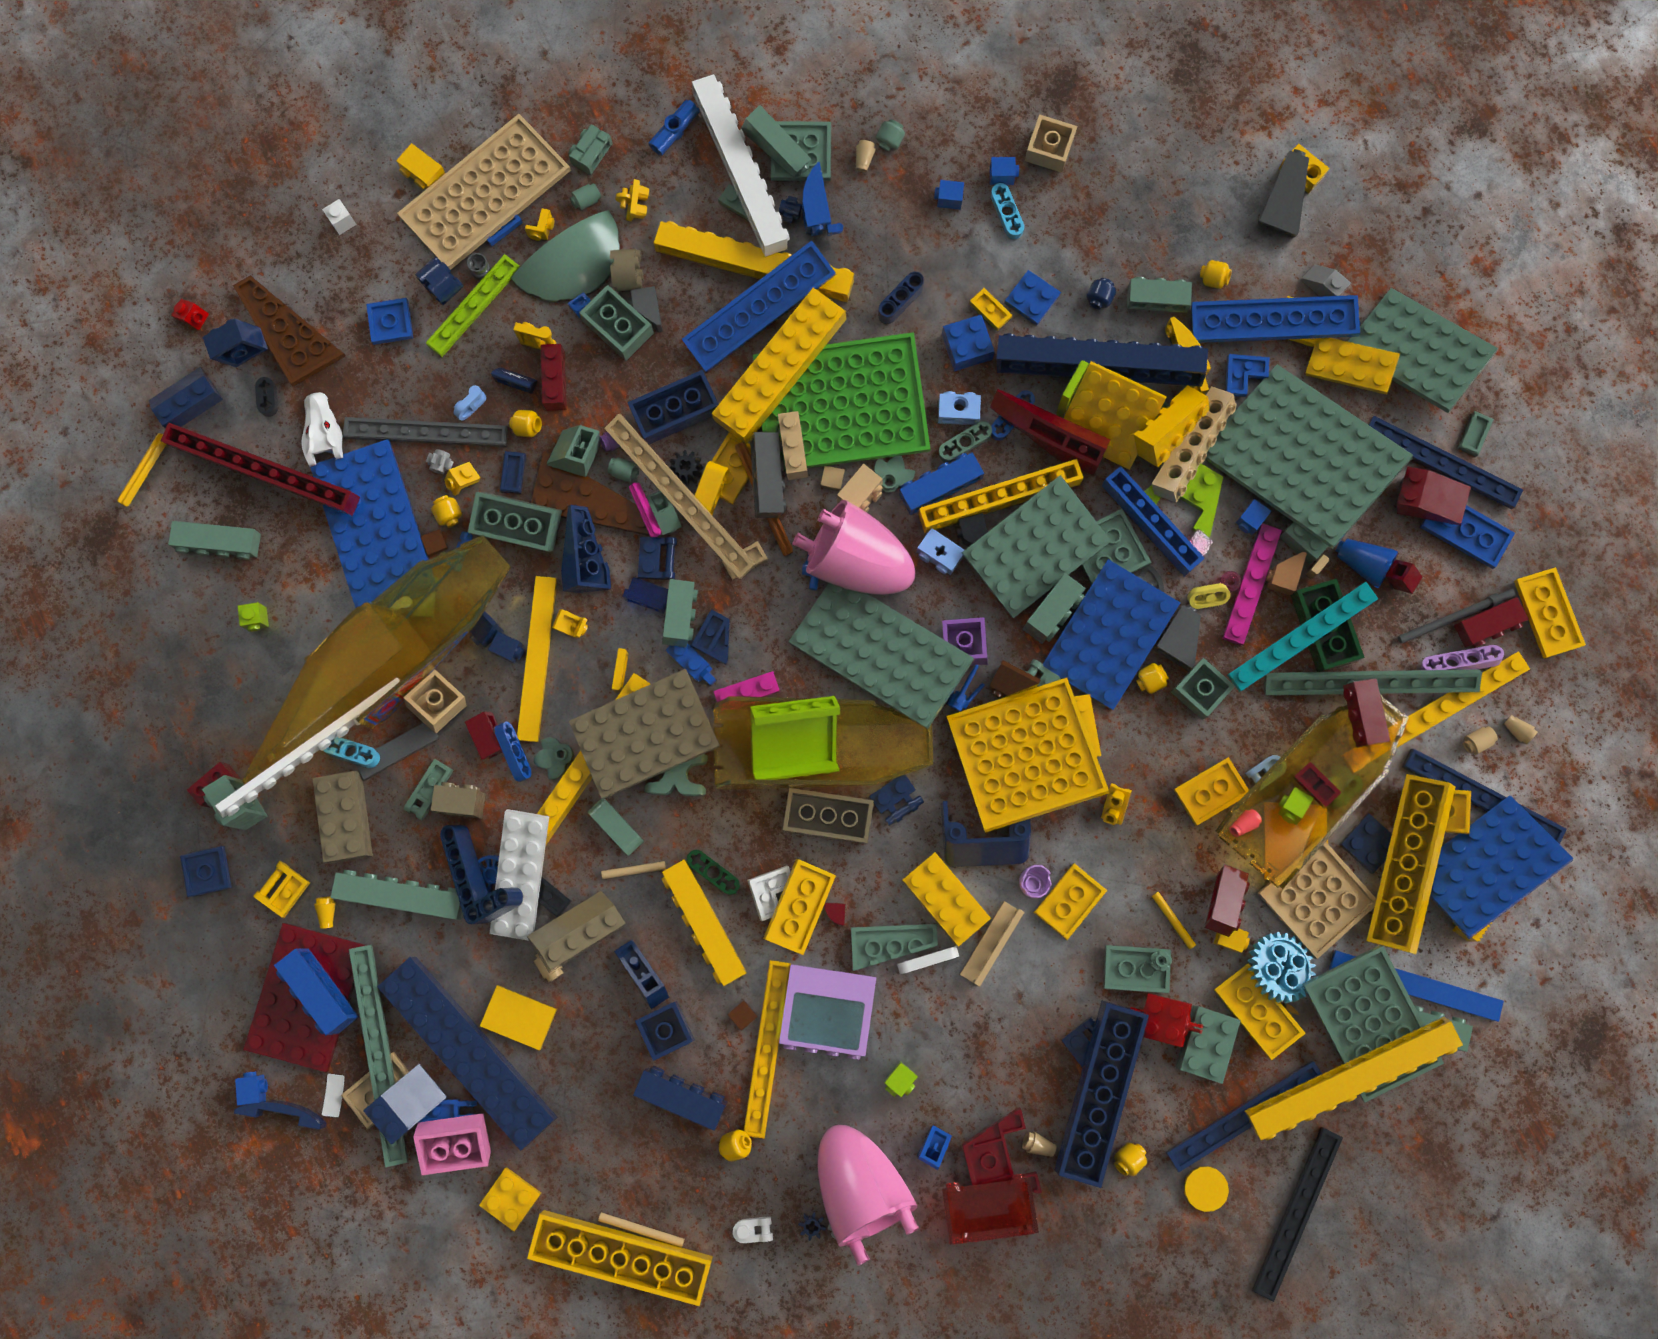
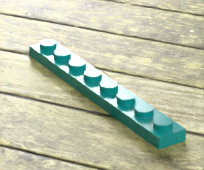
M1367 582L1363 583L1227 676L1237 690L1241 692L1379 598Z

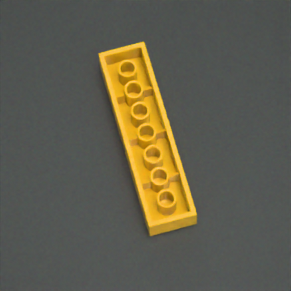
M812 288L712 412L714 421L747 444L753 433L758 431L846 321V311L818 290Z
M1406 774L1369 928L1368 942L1412 954L1417 953L1456 788L1451 783Z
M546 1210L539 1214L527 1257L529 1260L700 1306L713 1256Z

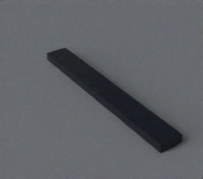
M1323 1127L1320 1128L1254 1283L1252 1291L1273 1302L1342 1142V1136Z

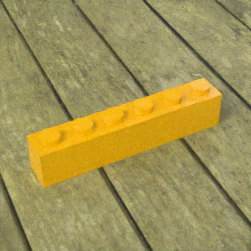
M684 859L662 872L664 877L661 880L666 889L671 888L674 894L671 898L677 908L681 907L684 915L681 917L687 927H692L694 931L692 937L696 945H701L705 952L702 953V956L707 965L712 964L715 970L712 974L717 984L722 983L725 986L747 974L687 861Z

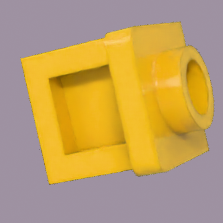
M541 209L537 227L525 226L528 237L536 241L541 239L548 240L549 232L554 227V218H552L550 210Z
M467 462L449 469L444 481L448 490H451L453 495L456 496L459 495L461 489L478 483L480 477L471 463Z
M560 609L552 628L572 638H580L587 630V619Z

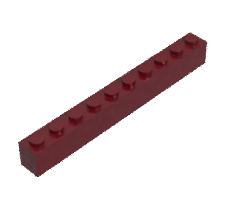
M169 422L160 440L174 449L353 516L360 500V496L352 491Z

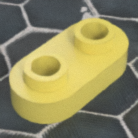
M1221 583L1193 588L1188 593L1187 599L1191 607L1195 609L1225 604L1230 599V591L1226 585Z

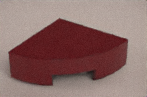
M825 903L824 907L828 917L833 922L844 925L846 904Z

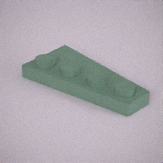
M937 924L852 927L853 971L938 946Z

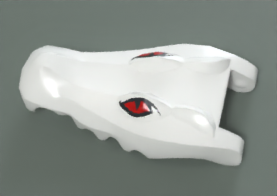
M321 392L310 394L304 399L305 426L301 442L309 467L316 465L315 454L333 450L336 459L343 458L342 431L336 422L334 414L329 409L328 397Z

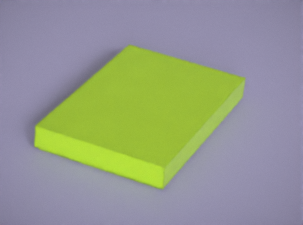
M1082 360L1062 394L1056 412L1057 416L1064 417L1089 363Z

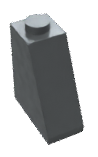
M1182 605L1153 649L1188 672L1193 669L1196 660L1201 616L1197 614V610L1189 605Z

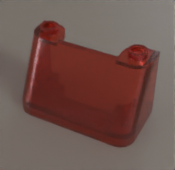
M1024 1174L1011 1175L1012 1180L972 1186H959V1182L945 1184L946 1188H942L948 1245L1039 1233L1031 1178H1025Z

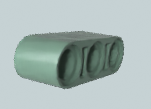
M600 799L587 811L628 856L644 842L606 799Z

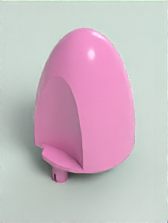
M847 500L839 502L831 513L826 511V509L821 511L818 521L822 522L823 525L814 541L797 533L792 545L808 552L807 560L809 563L806 567L808 574L845 589L868 594H894L909 588L915 579L913 560L898 538L870 514Z
M835 1125L829 1128L824 1133L818 1150V1178L823 1204L838 1246L850 1247L858 1266L870 1260L861 1242L864 1238L873 1236L901 1221L906 1235L919 1229L912 1215V1212L917 1208V1204L896 1168L873 1141L860 1131L847 1125Z

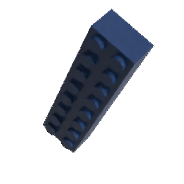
M1101 1000L1054 1169L1059 1176L1095 1187H1102L1149 1017L1144 1012Z

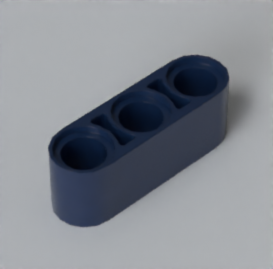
M915 271L909 273L880 303L878 318L883 324L893 323L922 293L924 277L921 273ZM915 281L918 282L920 285L915 287L912 286L910 283ZM902 295L906 299L900 301L896 297ZM888 309L891 310L892 313L886 315L883 313V311Z

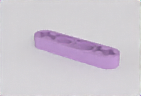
M1489 645L1429 656L1423 660L1421 670H1471L1494 667L1502 662L1504 651L1497 645ZM1474 656L1478 659V662L1472 663L1468 661L1467 657ZM1454 660L1457 662L1458 665L1452 667L1449 666L1446 663V661Z

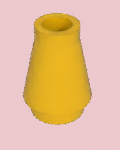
M331 896L316 898V903L314 904L321 929L333 927L336 902L333 898H330Z

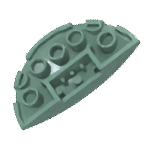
M609 210L590 216L552 238L522 264L511 277V280L527 294H533L549 302H558V300L565 299L572 301L583 292L589 295L597 290L611 275L610 265L614 263V260L610 259V251L620 250L618 228Z

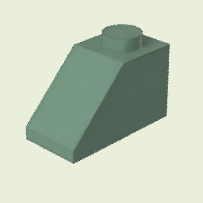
M661 491L646 497L663 535L673 533L682 527L672 503Z

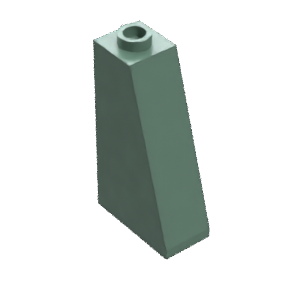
M761 105L745 119L741 127L743 133L791 176L795 177L798 173L802 175L809 168L807 164L811 158Z

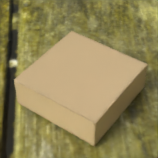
M824 466L821 487L841 491L845 470Z
M1323 554L1312 565L1306 575L1309 578L1317 576L1329 562V558Z

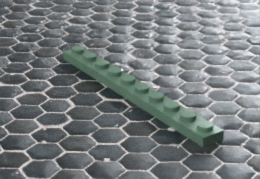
M1480 669L1268 673L1265 675L1264 693L1265 695L1343 694V685L1376 678L1380 694L1480 692L1482 672Z
M372 945L349 949L375 1101L395 1084V1077L381 994L377 987L379 982ZM380 1132L385 1167L408 1163L405 1136L402 1135L391 1145Z

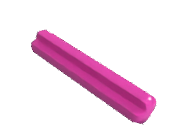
M632 483L629 486L632 497L650 537L656 538L661 534L660 527L640 483Z

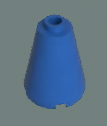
M1348 538L1345 542L1341 540L1336 548V552H1338L1337 557L1376 588L1380 587L1398 555V551Z

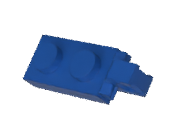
M687 644V647L670 645L666 649V652L698 682L703 679L710 686L716 682V679L709 673L712 670L710 664L689 644Z

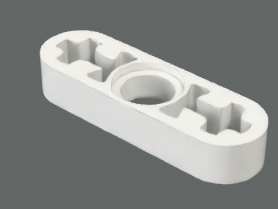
M954 946L898 963L897 967L899 973L904 974L959 957L957 947Z

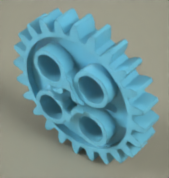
M1279 932L1273 935L1270 933L1258 939L1259 942L1253 944L1255 949L1249 952L1253 957L1248 959V962L1253 964V967L1248 968V971L1254 972L1255 975L1251 979H1257L1258 982L1255 987L1261 986L1263 988L1261 991L1262 995L1268 992L1269 1000L1276 997L1277 1003L1284 1001L1287 1004L1298 1001L1306 996L1305 993L1307 992L1303 983L1316 976V973L1311 971L1316 965L1309 962L1313 956L1306 955L1308 949L1301 948V941L1295 943V936L1288 939L1287 933L1280 935Z

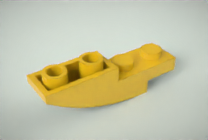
M1175 317L1169 319L1165 326V332L1167 337L1171 339L1172 344H1179L1182 347L1201 346L1183 323ZM1207 360V373H1206V375L1208 374V372H1209L1210 369H1211L1208 360ZM1206 378L1202 387L1191 386L1204 395L1209 390Z

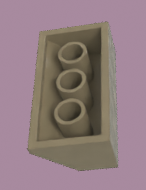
M600 891L529 934L527 938L547 971L551 973L622 929L626 923L614 904Z

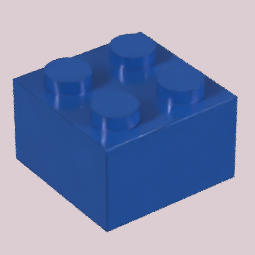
M982 314L943 326L942 338L954 371L993 360L995 351Z

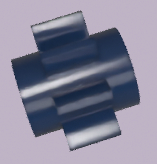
M788 196V199L781 200L779 213L783 215V221L792 223L794 218L799 219L802 204L798 203V198Z
M813 1211L812 1216L804 1213L805 1221H800L798 1224L804 1227L800 1235L806 1233L809 1236V1241L815 1235L820 1239L819 1231L826 1230L824 1225H820L824 1217L817 1218L815 1211ZM811 1221H815V1226H818L814 1227L813 1231H810L809 1226L806 1225L810 1224Z

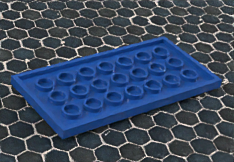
M389 439L345 453L341 459L334 457L310 467L313 477L352 491L360 496L353 516L323 505L357 615L367 609L370 610L364 616L374 614L376 611H382L421 567L430 564ZM432 567L423 570L398 599L403 595H408L414 600L415 597L426 594L436 583ZM414 569L412 573L404 580L403 583L401 580L397 582L410 570ZM426 572L428 576H423L422 573ZM436 586L431 592L435 590L439 591L438 586Z

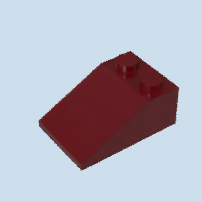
M1407 466L1397 502V514L1461 526L1471 487L1430 470Z

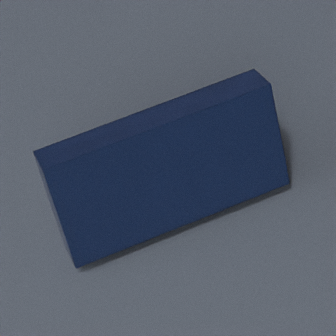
M505 451L500 492L521 494L526 462L525 453Z

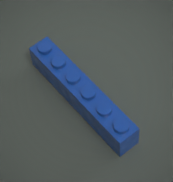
M1121 466L1104 480L1101 486L1184 577L1205 559Z

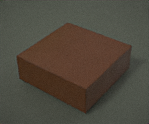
M441 529L421 536L428 556L448 549Z
M745 1000L727 1014L741 1031L758 1017Z

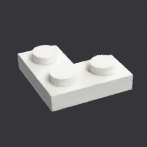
M784 866L747 880L760 921L772 918L778 904L776 893L782 892L790 875L789 866Z

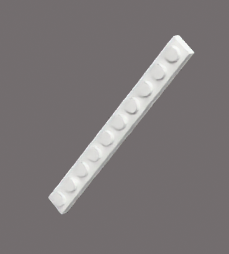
M395 678L215 805L217 812L222 818L227 815L232 816L240 809L239 807L242 804L252 802L258 797L259 792L273 787L277 783L276 780L280 777L290 775L297 765L311 760L313 754L318 750L323 751L328 748L332 740L345 736L349 732V728L355 724L360 725L365 721L364 718L394 692L401 695L402 692H399L402 689L400 688L402 686L401 681Z

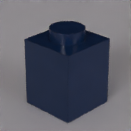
M497 631L488 650L492 654L515 664L516 660H520L523 655L524 645L520 641Z

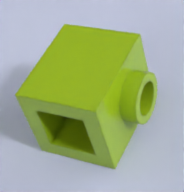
M259 602L238 605L239 624L241 627L249 632L260 631L261 628L269 627L267 607Z
M1294 787L1289 796L1284 795L1278 804L1281 807L1278 815L1282 816L1284 821L1297 825L1314 798Z
M900 1061L885 1079L884 1083L887 1085L885 1090L894 1097L897 1094L900 1097L904 1094L908 1096L914 1089L915 1085L913 1082L918 1076Z

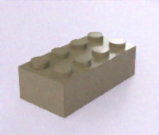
M350 771L313 778L323 863L333 864L372 857L364 786L360 772Z
M789 788L783 832L867 844L874 800Z

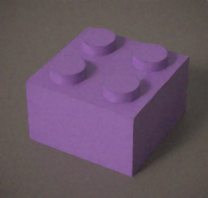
M984 617L942 621L943 639L972 656L974 661L970 666L988 665Z

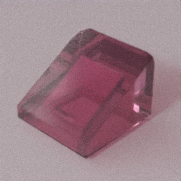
M1199 529L1194 532L1189 540L1203 557L1213 543Z

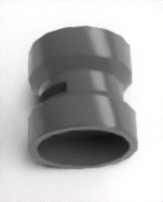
M474 253L468 257L467 266L472 276L482 280L491 270L485 256L480 253Z

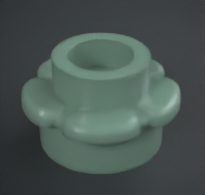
M1165 950L1154 952L1150 958L1151 966L1155 970L1162 972L1168 970L1169 965L1172 963L1171 956Z

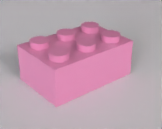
M484 1114L419 1122L417 1124L413 1138L421 1175L488 1166L491 1148Z

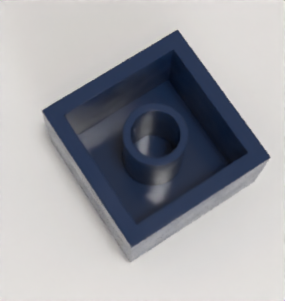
M235 318L226 321V324L219 328L212 329L207 335L202 337L210 359L233 367H238L268 350L260 327Z
M677 1001L635 1020L653 1061L695 1041Z

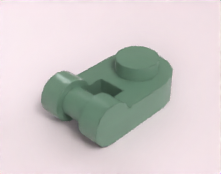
M1035 659L1031 661V667L1027 673L1035 676L1037 671L1043 674L1037 687L1061 680L1057 674L1045 668L1041 662Z

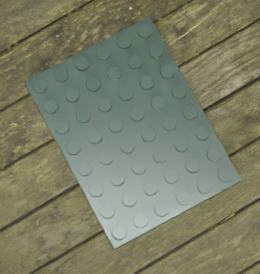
M1277 364L1269 373V377L1264 378L1228 418L1224 430L1220 431L1217 435L1216 443L1213 447L1209 448L1205 460L1333 549L1409 463L1413 454Z

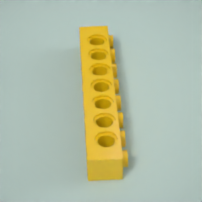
M1075 459L919 508L918 515L924 533L929 532L931 528L937 530L956 524L961 518L981 513L985 515L1026 502L1060 475L1070 488L1078 486L1083 480L1079 463Z

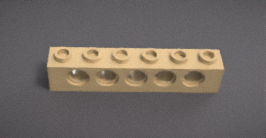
M1211 386L1206 394L1210 407L1208 413L1198 420L1193 431L1186 434L1181 445L1173 449L1170 457L1163 464L1152 482L1154 495L1177 503L1180 496L1182 497L1185 494L1189 481L1193 480L1196 476L1198 466L1205 461L1209 448L1215 445L1219 432L1224 430L1229 415L1235 412L1236 403L1233 393Z

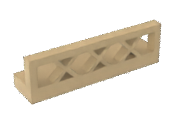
M1004 901L959 975L980 987L1025 912L1016 909Z

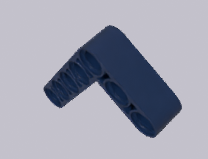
M465 825L444 826L440 837L465 921L468 924H486L520 906L523 901V893L517 887L499 888L488 894L468 828Z

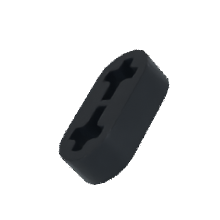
M261 377L255 383L256 405L260 413L266 417H271L278 411L277 388L270 378ZM266 383L270 386V387H267V389H266V390H267V394H266V392L262 389L263 387H265V384H266ZM266 400L272 405L268 407L267 411L263 408L267 405Z

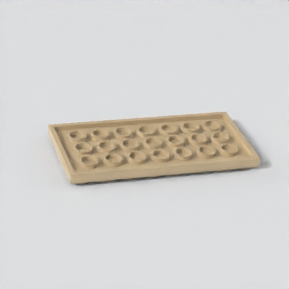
M518 114L397 214L425 246L451 270L489 237L500 230L502 226L511 221L515 215L522 212L568 174L571 169L532 126Z

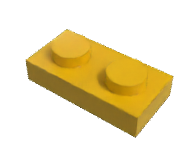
M985 288L969 302L996 331L1001 329L1012 318V314Z

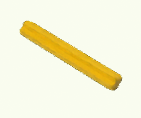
M157 434L117 499L120 504L129 506L166 446V444L160 441L163 434Z

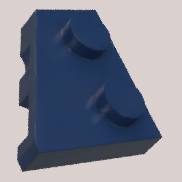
M711 609L691 647L727 666L730 619Z

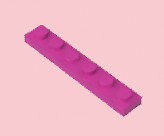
M1263 523L1260 525L1222 639L1241 646L1244 645L1282 530Z

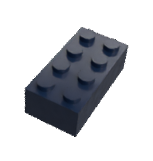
M703 370L627 402L639 431L648 445L713 417L712 412L719 405Z
M654 1065L643 1071L633 1096L715 1131L728 1102L724 1100L725 1096L714 1091L709 1094L704 1091L705 1088L696 1083L692 1085L684 1083V1078L675 1074L670 1077L664 1074V1069Z

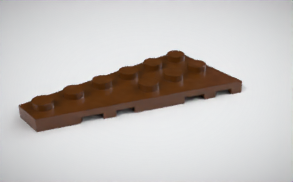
M251 275L233 285L257 327L261 328L267 345L292 386L346 357L342 351L270 293Z
M545 451L543 452L531 503L562 510L561 518L566 519L569 505L588 507L593 524L650 536L635 503L588 476L584 477L548 466L547 462L551 455Z

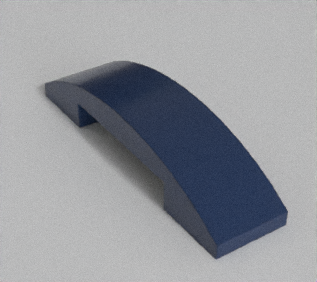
M263 1101L244 1105L234 1110V1114L250 1117L262 1116L264 1110L299 1116L298 1126L314 1129L325 1128L327 1124L310 1109L286 1101Z

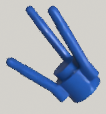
M978 665L974 666L961 691L956 690L955 693L954 691L952 692L946 703L948 706L961 712L963 708L966 709L969 703L985 686L984 683L980 684L968 698L964 694L979 667Z

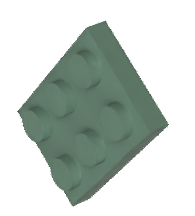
M1105 945L1103 989L1170 993V965L1166 971L1155 970L1151 966L1150 958L1158 950H1165L1171 956V950Z

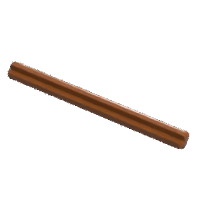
M741 442L735 445V449L753 487L751 454L746 443ZM767 518L783 556L792 554L793 548L780 519Z

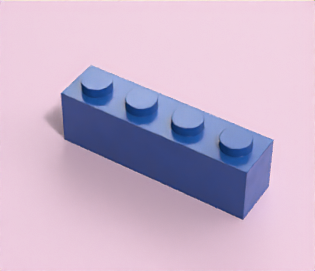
M973 452L968 455L963 453L956 458V461L950 464L948 462L943 463L937 468L938 470L932 473L930 471L925 472L919 477V480L915 482L911 480L901 486L899 496L910 516L919 512V508L934 504L983 479L984 472Z

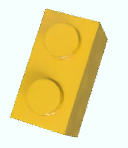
M412 143L396 160L401 174L406 178H413L414 183L422 190L424 188L427 189L446 174L439 163Z

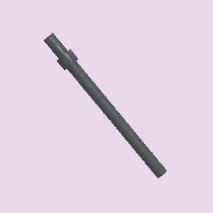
M1510 589L1500 594H1492L1486 600L1399 635L1398 640L1402 644L1488 607L1498 606L1503 601L1515 597V592L1513 589Z

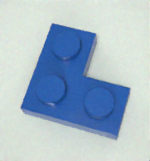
M1229 354L1227 356L1225 391L1233 393L1234 396L1246 397L1248 378L1264 379L1269 377L1270 357Z

